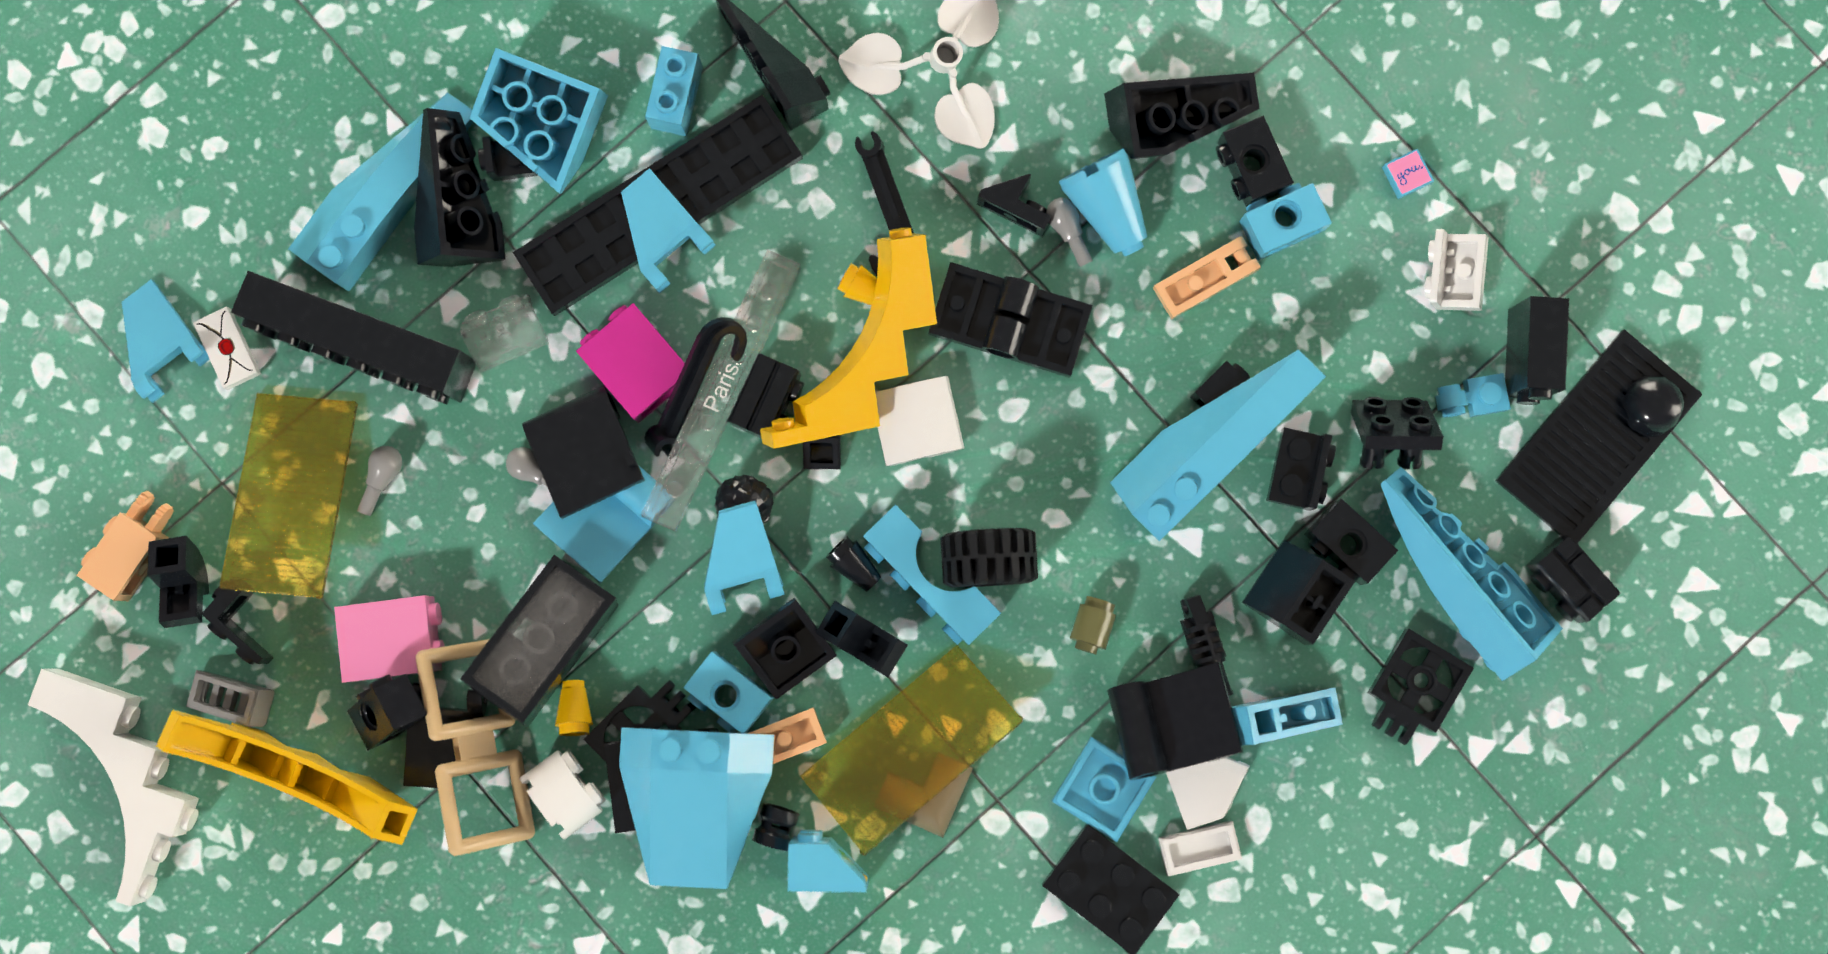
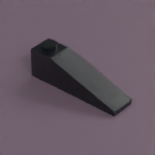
M716 0L718 9L791 131L829 109L826 97L831 94L820 75L814 78L810 69L730 0Z
M1254 73L1123 83L1104 93L1109 130L1131 159L1168 155L1260 109Z
M433 108L423 110L414 223L417 265L453 267L497 262L506 259L502 222L498 211L493 213L486 195L489 187L485 179H480L473 160L476 153L460 112Z

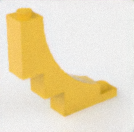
M907 227L889 230V237L877 239L878 272L875 294L860 336L841 364L823 382L807 394L793 401L795 422L794 418L791 417L780 418L771 421V427L760 429L762 444L775 449L880 426L874 382L909 375L903 331L937 324L925 234L912 233L911 228Z

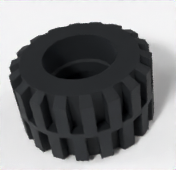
M1027 528L957 531L948 533L940 538L943 584L947 586L981 587L1031 583L1038 579L1036 532Z

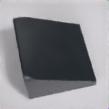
M841 435L803 442V469H841Z

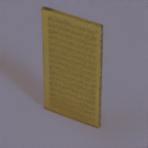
M257 393L219 585L221 589L315 597L317 599L324 597L358 407L357 402Z
M956 645L800 775V777L856 844L860 854L866 855L1023 722V717L1016 713L967 655Z

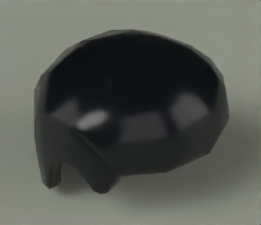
M1644 376L1633 382L1623 400V408L1628 415V426L1644 436H1661L1671 430L1679 421L1684 408V400L1680 389L1663 376Z

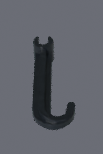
M872 131L871 136L875 143L874 147L871 150H865L862 140L856 137L855 148L864 161L888 229L910 227L912 233H914L886 159L883 141L877 133ZM873 254L870 255L869 262L877 276L878 257Z
M727 317L713 319L704 325L698 333L658 424L650 427L645 433V443L656 457L659 456L661 449L669 460H673L678 455L680 444L676 439L716 350L725 335H735L730 355L735 361L741 360L747 345V336L741 324L734 319Z

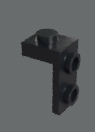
M231 580L230 582H224L212 594L214 600L201 613L210 622L207 625L208 628L223 640L228 638L237 646L235 650L237 655L251 665L254 663L269 664L273 656L231 619L256 590L246 581Z

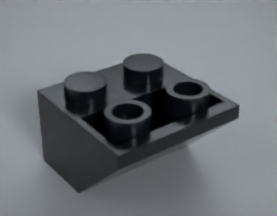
M1283 540L1242 603L1302 644L1314 645L1355 583V580L1325 560Z

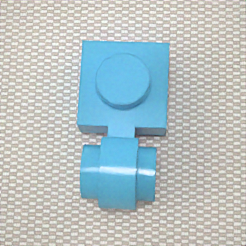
M1504 373L1466 379L1463 381L1464 390L1462 391L1460 384L1437 388L1438 395L1435 396L1437 410L1442 411L1443 418L1465 414V406H1468L1470 417L1499 413L1511 409Z

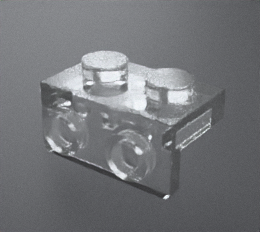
M529 294L519 297V295L509 296L498 304L499 307L487 312L483 309L477 310L466 316L464 322L461 323V337L480 373L549 344V339L532 307V300Z

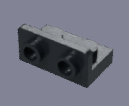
M1286 427L1282 428L1266 501L1308 511L1316 509L1318 503L1323 504L1328 489V482L1323 481L1325 469L1332 466L1336 446L1331 445L1332 435H1316Z

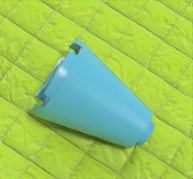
M1124 148L1108 154L1059 180L1063 192L1113 253L1121 251L1125 257L1144 247L1142 240L1147 238V232L1129 156Z

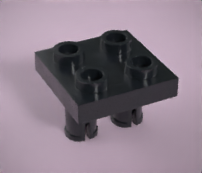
M1379 397L1352 400L1351 415L1363 444L1360 465L1364 468L1372 469L1373 461H1375L1376 469L1383 468L1385 449L1400 450L1397 464L1403 469H1410L1411 461H1413L1412 468L1419 469L1422 466L1423 450H1442L1444 436L1428 401L1414 397L1404 398L1403 400H1384Z

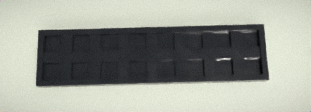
M762 94L520 247L513 254L549 311L555 317L638 264L621 192L649 168L700 225L802 160L803 156Z

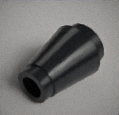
M848 536L842 539L826 556L832 563L830 565L831 568L861 587L865 592L871 589L881 578V575L877 572V569L858 541L855 540L853 542Z

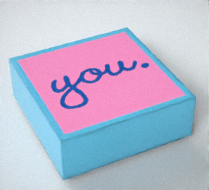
M1418 148L1382 166L1398 200L1434 182Z

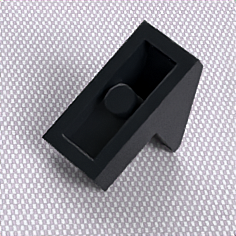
M1031 174L981 189L977 205L1043 237L1051 219V216L1046 214V208L1031 200H1027L1026 203L1020 201L1029 185Z

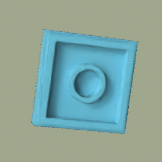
M1090 736L1051 801L1117 842L1156 777L1151 776L1143 779L1129 780L1124 757Z

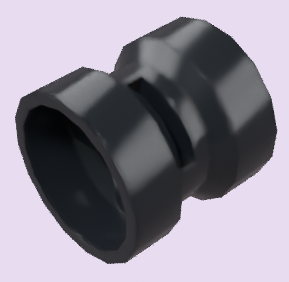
M763 803L760 812L762 821L760 826L755 828L752 840L770 848L788 851V843L791 841L789 836L791 827L797 824L799 813L775 804Z

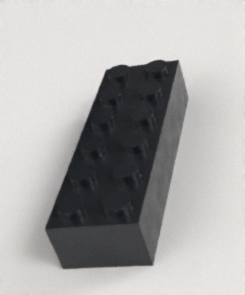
M247 271L231 310L232 314L243 319L241 326L251 329L258 334L274 340L278 339L308 353L311 351L322 356V358L343 366L346 360H348L347 366L377 379L383 373L381 379L412 392L416 385L418 386L416 392L446 405L449 399L458 402L462 401L477 364L476 360L456 348L251 271Z

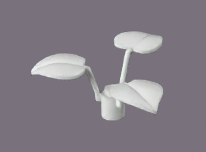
M944 0L938 11V25L944 32L953 34V36L939 39L930 52H925L923 55L907 62L899 63L902 57L901 48L891 36L884 33H871L863 36L839 56V65L848 80L862 91L873 95H885L897 90L901 83L899 70H905L929 61L935 71L948 73L950 90L952 94L943 96L935 108V123L941 134L955 143L983 149L988 145L993 133L995 119L992 100L986 90L976 83L966 84L958 91L956 82L958 73L955 68L963 56V49L958 39L968 47H979L987 44L996 34L999 25V12L996 0Z

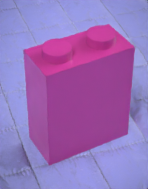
M632 303L628 308L626 305H623L616 309L608 318L610 323L600 331L594 329L584 336L580 341L582 346L576 352L636 422L640 423L670 398L685 363L636 305Z

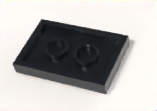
M1088 824L1084 826L1042 883L1044 888L1130 954H1136L1179 896L1175 890Z

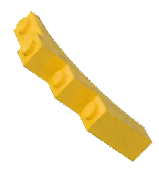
M172 710L156 744V747L163 752L203 762L292 795L345 821L373 839L402 845L418 811L416 807L369 776L341 770L316 753L286 746L264 730L232 722L229 725Z

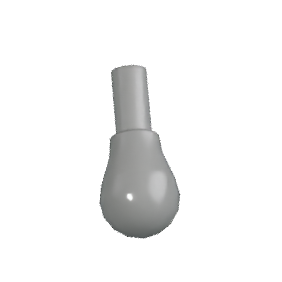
M1060 197L1050 202L1046 214L1051 216L1049 224L1062 237L1064 242H1068L1079 267L1093 261L1081 237L1083 232L1080 226V215L1077 207L1068 198Z
M380 446L374 449L369 456L366 479L367 487L357 509L358 512L364 515H372L381 491L387 488L388 484L397 476L402 468L401 454L394 447Z
M519 447L513 449L508 454L506 469L512 477L547 486L531 449Z

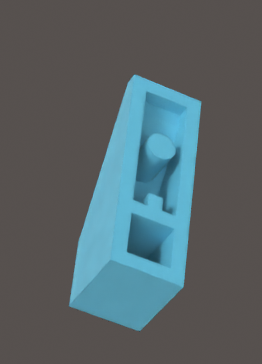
M1335 687L1232 706L1242 746L1260 744L1343 725Z

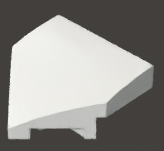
M1228 757L1166 773L1187 830L1226 816L1250 765L1240 760L1237 762Z

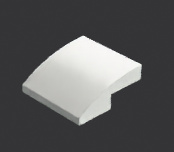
M948 376L923 380L876 392L880 421L878 432L886 466H894L924 457H934L965 449Z

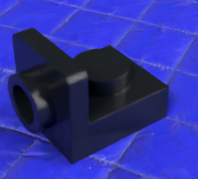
M490 136L482 137L483 148L478 149L479 164L481 170L486 171L493 181L538 176L499 142L494 141Z

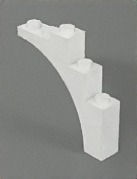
M41 669L28 705L49 714L75 732L92 749L104 766L119 799L126 840L125 864L116 902L127 906L145 902L146 899L152 896L157 886L158 878L155 877L159 863L163 862L171 847V841L168 840L169 837L185 835L187 831L193 828L198 817V809L195 808L199 798L157 784L158 780H161L168 770V753L156 747V742L129 733L130 729L139 720L141 709L138 706L142 697L61 669Z

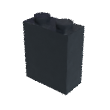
M1530 296L1508 309L1505 383L1508 397L1517 398V404L1538 405L1540 400H1551L1552 395L1566 390L1569 298Z

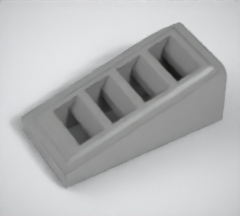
M196 670L186 707L247 727H263L267 723L275 692L258 685ZM212 683L214 685L209 703H206L205 699L209 684ZM224 688H227L223 705L221 707L220 703L224 692ZM239 692H240V693H242V694H241V698H240V701H239L238 709H237V711H235L234 709H235V706H236V703H237V699H238V696H239Z

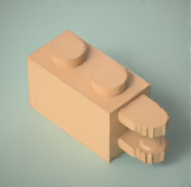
M148 490L142 492L136 498V501L133 502L127 513L120 512L118 516H114L108 521L103 529V538L96 547L90 549L85 554L81 562L83 567L76 575L113 601H130L147 576L149 541L169 538L161 531L174 512L172 506L165 503L155 511V514L152 515L148 523L142 520L155 499L154 494Z

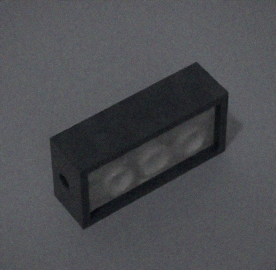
M553 555L460 679L468 687L528 728L618 607L617 599L556 555Z

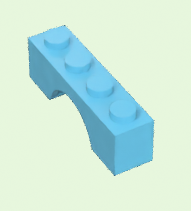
M895 504L863 535L864 539L868 542L863 548L878 564L885 559L891 565L894 571L890 576L904 590L911 586L921 596L916 603L931 618L937 613L947 623L942 630L957 645L962 640L969 645L1001 612L975 586L962 591H946L935 587L925 579L919 570L916 560L917 545L922 531Z

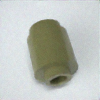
M1091 596L1086 597L1085 603L1079 606L1070 639L1076 641V649L1095 655L1098 648L1106 650L1116 615L1113 614L1115 604Z

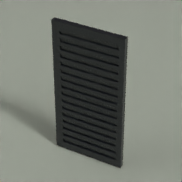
M1624 329L1495 481L1560 536L1570 535L1578 544L1676 427L1675 425L1661 436H1644L1632 430L1628 426V415L1623 408V400L1630 385L1644 376H1663L1674 383L1680 389L1684 400V408L1677 424L1702 396V393Z

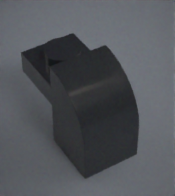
M187 536L149 541L147 576L160 588L159 623L164 628L201 623L203 595L209 594V582L206 566L199 549Z
M834 601L815 632L886 677L890 676L908 646L903 641L837 601Z

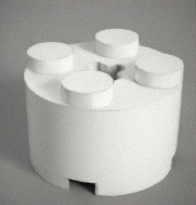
M557 750L521 776L520 781L522 784L529 782L532 784V787L527 790L528 795L551 826L557 824L564 828L559 835L565 840L603 812L600 805L606 799L593 782L585 784L579 773L584 769L572 752L566 751L562 754Z

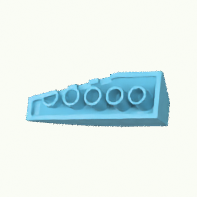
M446 93L430 107L460 112L467 130L473 123L469 118L472 109L449 93ZM423 113L335 186L288 248L304 262L347 291L352 289L416 201Z
M1299 349L1183 419L1163 429L1110 484L1131 514L1160 541L1326 375Z
M1402 467L1397 469L1380 485L1396 526L1413 561L1434 596L1453 623L1458 627L1462 637L1469 641L1478 651L1486 666L1504 681L1536 661L1563 628L1506 562L1498 565L1486 554L1489 547L1478 538L1472 541L1461 531L1462 522L1452 513L1440 512L1436 508V498Z

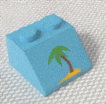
M800 830L798 836H794L788 843V891H867L869 875L832 837H823V830Z

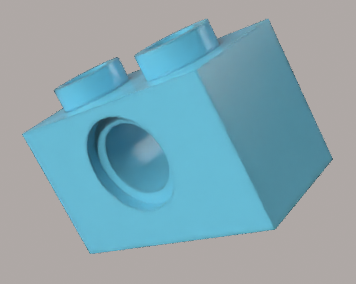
M665 46L661 47L645 114L651 129L687 137L703 69L698 53Z
M1300 183L1293 184L1280 191L1281 197L1268 203L1267 199L1263 198L1246 207L1247 212L1239 222L1258 261L1325 231L1332 224L1313 183L1301 187ZM1283 211L1289 214L1292 219V225H1280L1276 221L1275 213Z
M711 651L683 687L690 693L687 699L701 711L705 712L707 708H710L719 715L720 718L716 722L729 733H737V731L747 733L774 699L770 693L716 651ZM725 684L732 686L737 693L736 701L730 707L722 705L717 698L718 690Z

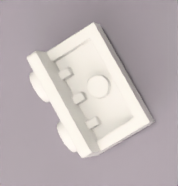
M1436 229L1435 240H1430L1428 247L1429 262H1433L1432 276H1427L1425 281V297L1429 299L1436 310L1482 311L1489 239L1486 234H1448L1444 229Z

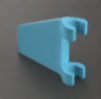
M650 168L621 192L640 271L659 294L670 285V282L656 266L690 238L704 255L716 246L711 237L692 218Z
M152 279L122 301L131 381L135 390L143 399L148 397L150 402L154 403L165 394L151 377L182 352L189 361L193 362L195 360L200 367L210 359L204 346L193 335Z
M756 500L719 510L704 583V590L711 614L715 615L727 611L723 589L761 578L765 580L770 599L785 595L782 578L776 565Z

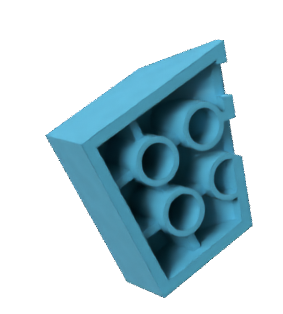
M495 48L469 118L545 180L559 194H562L584 161L608 95L600 88Z

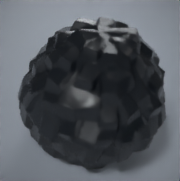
M735 475L734 478L724 480L717 489L714 505L717 518L719 510L756 500L762 521L766 523L770 519L774 503L773 493L766 487L765 483L758 481L750 475Z

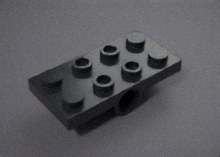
M950 262L935 309L937 324L930 325L928 335L1070 378L1093 305L1041 290L1037 285L1023 279L1009 276L1001 278Z

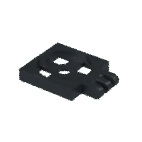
M1404 629L1367 692L1383 702L1372 722V726L1380 729L1388 717L1391 721L1385 730V734L1393 737L1401 725L1404 729L1399 735L1398 742L1403 745L1409 742L1419 724L1429 731L1436 733L1474 667L1411 629ZM1421 647L1429 650L1419 666L1413 667L1400 659L1403 652L1411 648ZM1443 659L1451 673V689L1438 682L1435 673ZM1392 672L1406 680L1407 689L1400 701L1392 697L1388 688V678ZM1418 673H1423L1428 678V683L1423 688L1417 687L1414 683V677ZM1431 695L1443 702L1438 708L1427 713H1417L1414 711L1421 696Z
M671 680L653 697L640 685H637L583 740L606 762L604 749L606 729L611 724L620 732L622 727L659 729L664 723L667 725L668 730L684 731L679 724L696 706L689 702L681 711L676 708L686 697L682 691H679L670 701L665 697L675 687ZM631 706H643L652 709L654 713L643 724H634L624 711Z

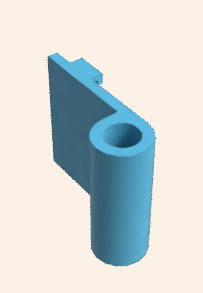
M640 466L639 468L645 481L563 519L560 518L555 504L552 502L533 523L535 527L600 584L662 518L676 499L674 495Z

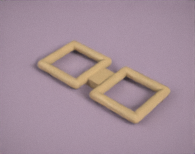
M490 639L419 651L415 657L423 706L427 713L425 717L429 738L433 741L452 738L456 761L440 764L435 769L448 851L453 856L528 840L535 835L531 803L527 793L528 786L520 781V777L525 774L522 754L516 749L497 753L493 730L513 726L516 720L498 708L499 714L447 724L442 723L433 664L476 657ZM508 766L519 826L462 839L452 777Z

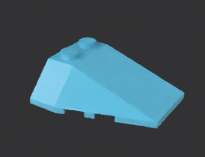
M622 727L619 768L650 885L728 889L746 843L747 835L773 773L775 735Z

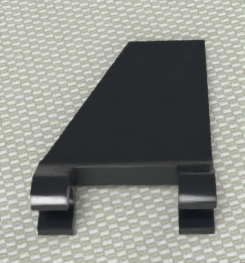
M413 683L412 686L423 705L420 683ZM468 689L467 709L440 707L442 723L447 724L484 717L488 700L473 689ZM426 717L407 730L403 786L437 788L436 767L443 763L456 761L452 738L440 741L431 740L428 735Z

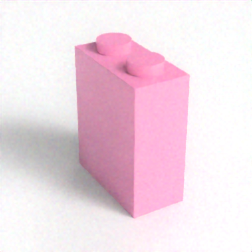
M423 595L334 607L342 683L380 679L386 675L397 677L405 674H418L416 654L421 650L445 646L443 640H439L437 625L442 623V612L440 604L438 602L435 603L434 596ZM442 662L433 664L434 672L442 671Z

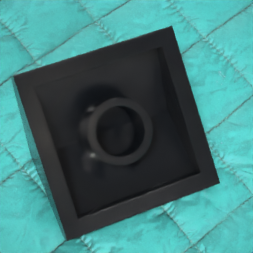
M795 598L733 641L734 646L775 699H778L837 656L827 640L815 633L818 629Z

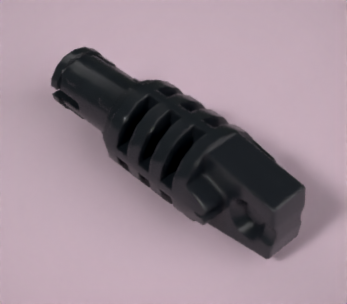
M1200 595L1182 599L1180 603L1185 619L1181 620L1180 623L1189 647L1193 665L1196 668L1219 662L1228 695H1233V690H1231L1223 665V661H1226V653L1223 649L1212 611L1206 612Z

